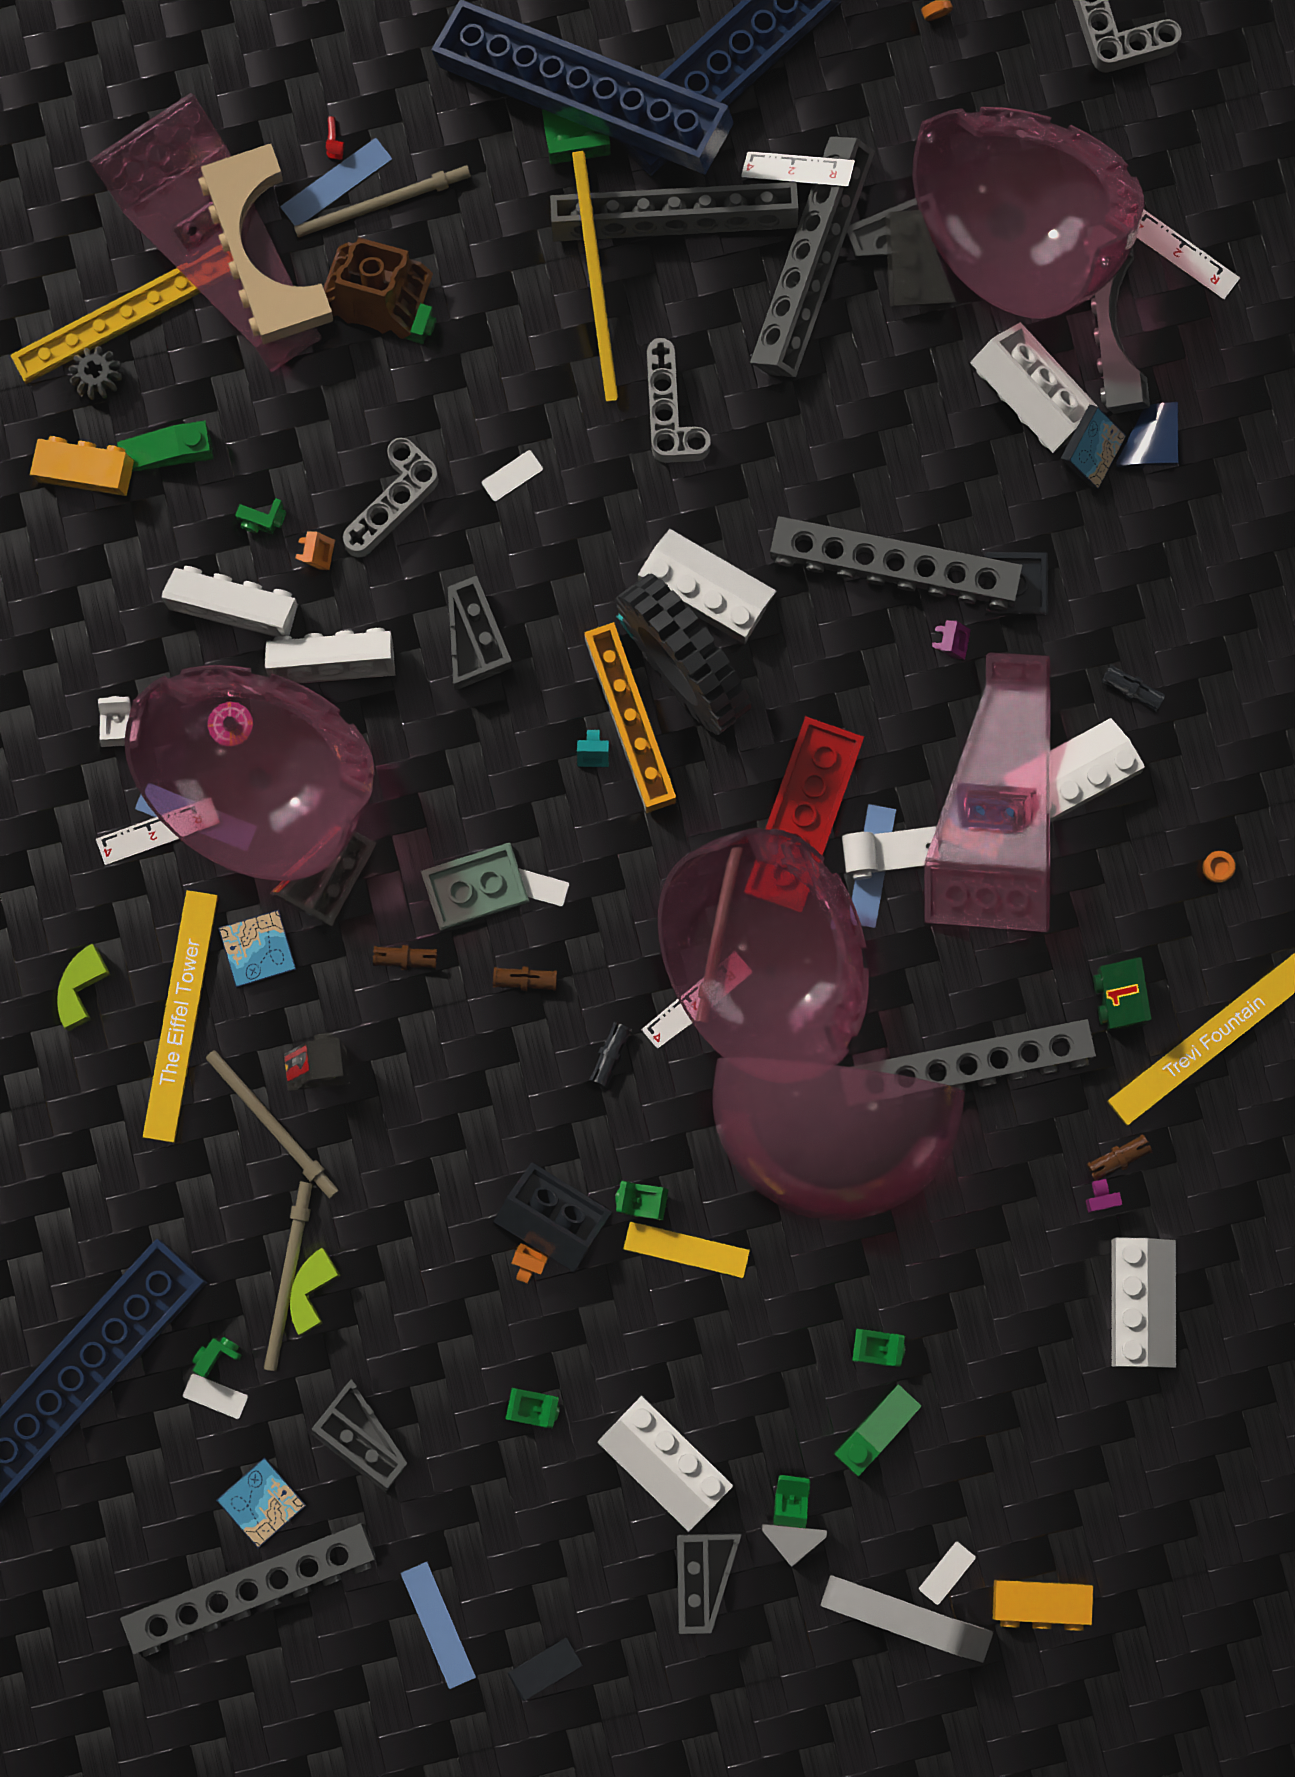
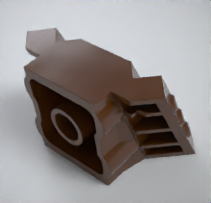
M359 237L355 243L347 242L338 247L324 285V291L333 317L338 315L347 324L357 323L374 328L382 334L391 330L400 339L411 335L410 331L420 303L423 304L433 272L421 262L409 259V251Z

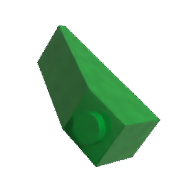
M206 421L174 425L117 442L118 447L125 449V452L134 460L132 472L214 459L210 431Z
M898 1384L840 1446L834 1455L856 1476H859L921 1408V1405Z

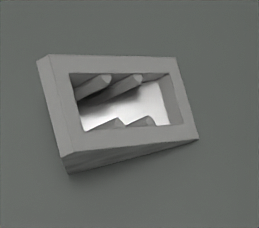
M762 1524L763 1533L791 1566L827 1537V1530Z

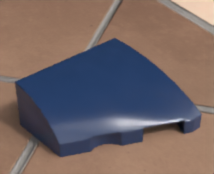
M1178 402L1152 404L1150 408L1143 409L1116 461V468H1144L1145 465L1177 466Z

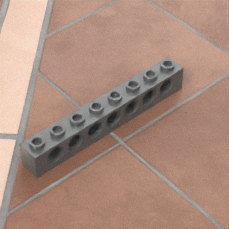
M830 137L823 158L855 160L849 186L813 183L750 361L751 364L768 375L796 377L875 153L873 149L858 138Z
M796 182L590 193L596 239L798 228ZM578 194L550 195L553 242L584 240Z
M780 516L777 518L770 551L771 559H775V563L781 566L793 567L795 563L805 565L806 570L815 573H824V569L835 571L838 577L845 579H854L855 576L867 578V582L875 585H885V582L897 584V588L905 591H915L916 588L928 590V594L935 597L943 598L946 597V594L959 596L958 600L965 603L975 604L977 600L989 602L990 607L1000 610H1006L1007 606L1014 607L1022 569L1020 564ZM799 541H809L813 545L812 549L807 553L799 552L795 548ZM832 546H837L842 549L843 554L837 559H831L826 555V551ZM867 552L874 559L870 564L862 565L857 562L856 557L860 553ZM894 558L900 559L904 567L899 571H892L887 567V562ZM925 564L930 565L934 569V574L930 577H922L917 572L918 567ZM952 571H960L964 574L965 579L961 583H952L948 579V574ZM982 577H990L995 581L996 585L992 589L986 590L979 586L978 581Z
M1088 1019L843 1068L840 1069L839 1074L847 1109L854 1107L855 1112H862L873 1109L872 1103L885 1101L886 1106L904 1103L903 1097L916 1095L917 1100L934 1097V1091L947 1089V1093L951 1094L966 1090V1084L977 1082L978 1087H986L997 1084L996 1078L1008 1076L1009 1081L1028 1078L1027 1072L1039 1070L1040 1075L1058 1072V1066L1070 1064L1071 1069L1088 1066L1089 1060L1093 1059L1096 1054ZM1061 1040L1067 1044L1068 1053L1066 1056L1060 1057L1054 1054L1052 1050L1054 1041ZM1026 1046L1033 1047L1038 1054L1037 1060L1033 1063L1024 1061L1021 1056L1022 1048ZM993 1053H1002L1006 1057L1007 1065L1005 1068L996 1069L991 1065L990 1057ZM961 1060H972L976 1065V1072L973 1075L963 1074L959 1068ZM933 1065L941 1066L945 1070V1079L939 1082L933 1081L928 1074L929 1068ZM908 1071L914 1076L915 1082L912 1087L904 1088L898 1083L897 1076L900 1072ZM873 1077L879 1078L884 1084V1090L879 1094L870 1093L866 1087L867 1080Z
M360 1523L123 1616L120 1619L133 1654L142 1651L143 1657L161 1651L160 1644L171 1639L173 1645L191 1639L190 1632L202 1628L203 1633H207L222 1627L220 1620L232 1616L235 1622L252 1615L250 1608L262 1604L265 1610L282 1603L280 1597L292 1592L293 1597L296 1598L311 1592L310 1585L321 1580L323 1586L342 1579L340 1573L352 1569L353 1574H357L372 1568L370 1561L375 1560L376 1556L364 1524ZM338 1546L345 1548L348 1552L349 1557L344 1565L335 1564L331 1558L333 1549ZM307 1558L314 1559L318 1564V1572L313 1577H308L302 1572V1563ZM277 1570H282L288 1575V1584L283 1589L275 1587L272 1583V1575ZM246 1582H252L258 1587L256 1599L247 1600L242 1595V1587ZM216 1594H223L228 1599V1607L224 1612H218L212 1606V1599ZM186 1606H193L198 1611V1619L194 1624H188L182 1618V1611ZM157 1617L165 1619L168 1624V1630L163 1636L155 1634L152 1629V1623Z

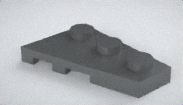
M930 192L849 225L846 235L855 257L932 252L919 214H922L936 252L952 251V245Z

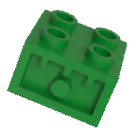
M542 109L550 165L573 161L572 152L578 151L585 152V159L611 155L610 138L608 135Z

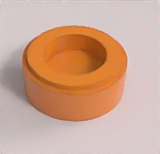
M935 0L925 5L921 11L925 20L932 21L950 13L953 6L950 0Z
M1224 851L1212 852L1204 860V875L1214 883L1226 882L1235 872L1234 859Z

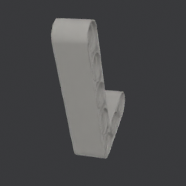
M1073 0L1095 68L1101 72H1112L1168 56L1177 48L1181 37V28L1173 20H1161L1118 33L1108 0H1097L1091 3L1085 0ZM1101 22L1105 25L1106 29L1103 31L1095 30L1091 23ZM1167 33L1172 36L1173 41L1164 42L1159 38V34ZM1134 41L1140 42L1144 49L1136 51L1131 48L1129 43ZM1110 50L1114 53L1115 57L1106 59L1100 52Z
M830 1575L820 1605L940 1650L984 1663L993 1632L947 1617Z

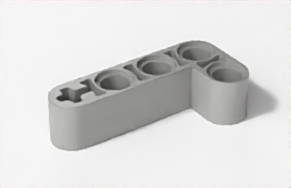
M665 338L654 339L650 342L647 349L653 456L660 462L665 463L703 460L710 451L711 439L708 432L701 427H679L674 346ZM660 350L664 351L665 355L664 368H659L657 354ZM663 379L667 380L671 386L666 391H659L654 387V384L658 380ZM664 409L670 411L673 416L668 421H660L655 416L656 413ZM693 438H700L704 441L705 445L702 449L693 450L689 447L688 442ZM661 440H670L674 444L673 449L667 452L661 451L657 447Z
M396 438L391 441L387 450L390 464L400 476L344 531L343 541L346 550L354 557H364L369 554L438 485L439 479L435 465L407 438ZM399 449L410 451V456L404 461L395 459L394 454ZM421 470H428L432 473L431 479L427 482H419L416 479V475ZM404 491L409 493L410 499L406 503L399 504L394 501V496L398 492ZM377 513L388 515V520L383 525H375L372 523V518ZM365 524H367L369 528L367 532L364 527ZM354 536L357 538L362 537L364 544L355 543L353 545L352 538Z

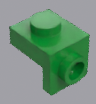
M420 303L410 331L411 335L404 339L424 345L426 336L432 335L436 324V318L433 317L431 306Z
M275 498L269 514L240 504L235 516L238 522L242 523L240 527L244 530L256 534L261 530L273 535L276 527L281 528L286 516V510H283L282 500Z
M621 1181L620 1188L615 1197L616 1212L629 1216L663 1220L669 1189Z
M856 1329L852 1361L900 1367L905 1355V1336Z
M224 1336L221 1341L213 1338L207 1348L202 1346L192 1361L196 1364L193 1372L203 1378H207L223 1352L233 1359L240 1361L243 1355L236 1352L240 1346Z
M512 1388L506 1419L553 1428L554 1422L559 1415V1398Z
M785 1475L779 1476L775 1495L774 1525L806 1528L810 1479Z

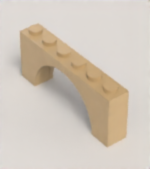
M270 143L201 166L203 177L199 178L198 181L204 197L210 195L213 203L212 206L208 207L213 223H220L223 233L219 234L218 237L223 251H230L233 261L229 262L228 265L233 279H240L243 289L239 290L238 293L244 309L248 307L251 309L253 318L248 319L254 337L260 335L264 345L332 322V310L322 284L296 287L273 281L255 268L243 249L241 242L242 226L249 208L264 191L275 184L283 182L281 169L272 144Z

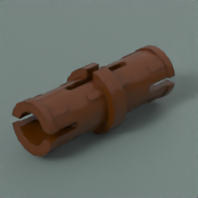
M402 945V948L374 946L373 966H400L401 970H408V967L436 969L437 949H411L409 945Z
M525 966L522 969L494 967L493 987L521 988V991L527 992L528 989L556 991L557 971L529 970V967Z
M1142 1134L1121 1147L1115 1146L1111 1148L1110 1153L1092 1162H1088L1089 1171H1094L1102 1166L1101 1169L1091 1173L1094 1180L1099 1181V1179L1119 1168L1124 1170L1128 1168L1129 1163L1152 1153L1150 1145H1145L1137 1150L1138 1147L1148 1142L1145 1136Z

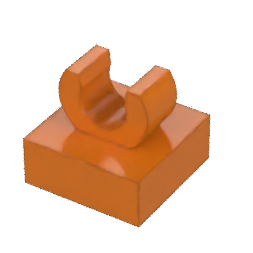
M307 531L306 537L299 539V543L305 545L303 555L296 554V559L319 570H330L335 540L319 532Z
M520 1243L512 1260V1264L520 1266L516 1279L528 1284L533 1272L541 1275L549 1256L535 1248Z

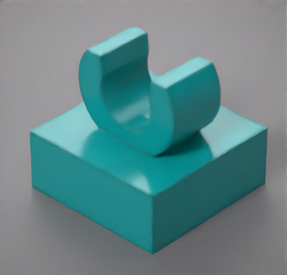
M587 730V740H577V767H609V741H600V730Z

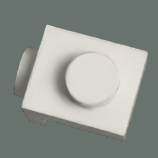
M112 696L109 698H99L101 747L132 745L133 713L129 697Z

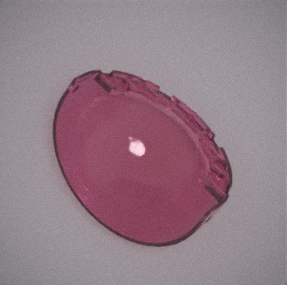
M980 107L979 112L966 113L961 108L950 110L922 121L913 158V184L918 208L940 255L953 272L981 298L1015 315L1028 318H1048L1060 315L1084 303L1105 287L1118 273L1136 241L1144 209V195L1137 177H1131L1128 173V164L1111 148L1077 127L1070 125L1066 129L1050 123L1051 117L1019 109Z
M225 665L198 666L183 669L180 675L171 678L163 676L152 682L132 703L125 731V753L130 773L139 792L155 815L173 834L201 855L225 868L244 875L267 880L285 881L306 878L327 868L339 856L354 836L364 817L373 790L372 784L375 774L373 757L369 746L354 724L348 725L339 715L340 709L319 694L292 680L271 673L270 678L250 673L251 668Z
M753 828L713 840L684 856L672 868L663 885L658 908V933L663 961L671 985L684 1011L704 1039L727 1061L754 1077L770 1082L789 1083L817 1078L833 1068L845 1057L849 1051L847 1046L851 1038L858 1035L865 1015L868 998L869 968H864L862 948H866L863 930L855 906L837 873L832 874L823 863L825 858L814 847L798 836L783 830Z
M723 1057L718 1058L716 1063L712 1106L716 1130L722 1147L738 1173L755 1190L788 1211L817 1219L840 1221L862 1219L897 1207L917 1195L938 1175L947 1162L959 1134L965 1092L959 1088L933 1081L865 1069L781 1059Z

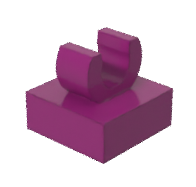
M946 620L945 626H937L935 628L936 632L943 634L942 642H934L932 647L952 658L965 659L971 629L958 621Z
M1106 1179L1092 1182L1095 1198L1086 1200L1088 1213L1122 1205L1120 1192L1109 1194Z

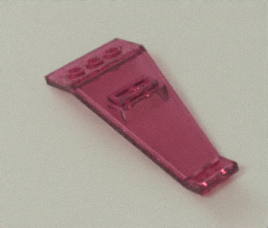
M190 93L89 160L120 210L253 344L267 368L272 372L322 337L316 327L264 345L260 335L254 337L248 319L253 318L250 307L244 309L238 293L239 290L243 289L240 279H233L228 265L229 262L233 261L230 251H223L218 237L219 234L223 233L220 223H213L208 209L213 203L210 195L204 197L198 181L199 178L203 177L201 166L231 157L196 97ZM253 203L245 216L242 226L241 242L250 262L266 277L278 283L293 286ZM196 227V234L188 236L189 228Z
M988 653L986 655V687L924 862L925 922L1039 932H1047L1050 929V656ZM976 806L983 807L985 814H979L976 811ZM1006 809H1013L1015 817L1009 816Z

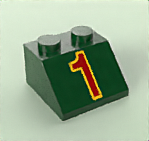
M1142 957L1100 966L1097 969L1098 974L1093 975L1096 994L1101 993L1103 1005L1098 1006L1101 1025L1106 1024L1107 1031L1141 1027L1150 1022L1151 1013Z

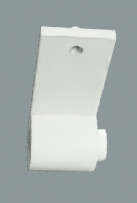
M936 826L880 834L858 832L842 836L846 874L853 875L854 880L871 878L872 873L940 864Z

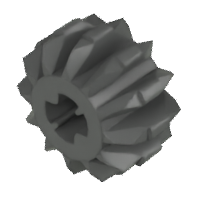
M96 347L94 354H91L90 350L85 348V357L82 358L79 355H75L74 360L78 365L69 367L70 373L74 375L70 382L73 386H78L77 392L80 395L88 392L89 399L94 400L97 392H99L101 397L106 399L107 393L105 390L107 388L114 392L117 390L116 385L112 381L122 380V375L117 372L121 365L119 361H113L114 355L111 351L103 355L102 348ZM97 368L100 376L93 378L91 370Z

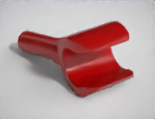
M330 116L328 117L326 154L329 158L342 160L345 144L344 142L336 141L335 117Z

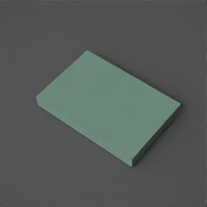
M510 842L421 871L440 931L529 903Z

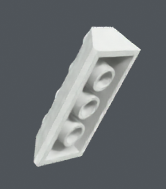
M1021 322L992 338L970 362L977 369L979 376L987 380L997 391L999 398L1008 403L1018 414L1020 421L1028 425L1038 436L1041 444L1049 448L1052 453L1070 442L1089 404L1097 406Z
M671 529L655 546L638 574V581L648 573L656 575L658 579L663 580L668 585L671 591L674 590L681 597L685 607L689 606L697 617L743 644L748 640L776 593V590Z
M184 566L183 570L175 568L162 593V599L169 610L275 637L290 635L298 606L296 599L292 598V593L285 590L274 589L273 593L261 590L262 586L249 581H244L243 585L233 583L232 578L222 574H214V577L202 575V570L190 566Z
M383 628L368 629L366 633L354 634L353 631H339L335 634L336 636L323 637L322 634L311 633L300 639H292L290 636H278L273 639L274 641H266L265 669L271 686L395 676L391 631H385Z
M1110 718L1003 776L1002 779L1013 799L1018 803L1021 813L1033 832L1140 774L1145 766L1130 739Z
M1152 1238L1112 1239V1367L1176 1368V1240Z
M642 1396L598 1441L688 1532L733 1487Z

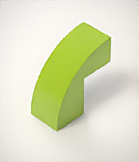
M93 944L84 948L72 959L60 981L58 1011L63 1027L67 1031L91 1020L77 992L110 975L97 947Z
M324 1248L319 1249L307 1259L300 1268L292 1286L290 1310L294 1327L300 1336L323 1323L308 1295L340 1277Z

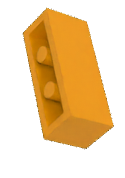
M50 436L49 440H37L30 475L41 483L127 496L134 460L121 447L109 445L107 449L96 448L95 444L86 441H78V445L67 443V440Z
M994 1580L993 1619L1000 1620L1001 1627H1019L1020 1621L1032 1622V1628L1051 1629L1052 1623L1064 1624V1630L1084 1631V1625H1092V1585Z

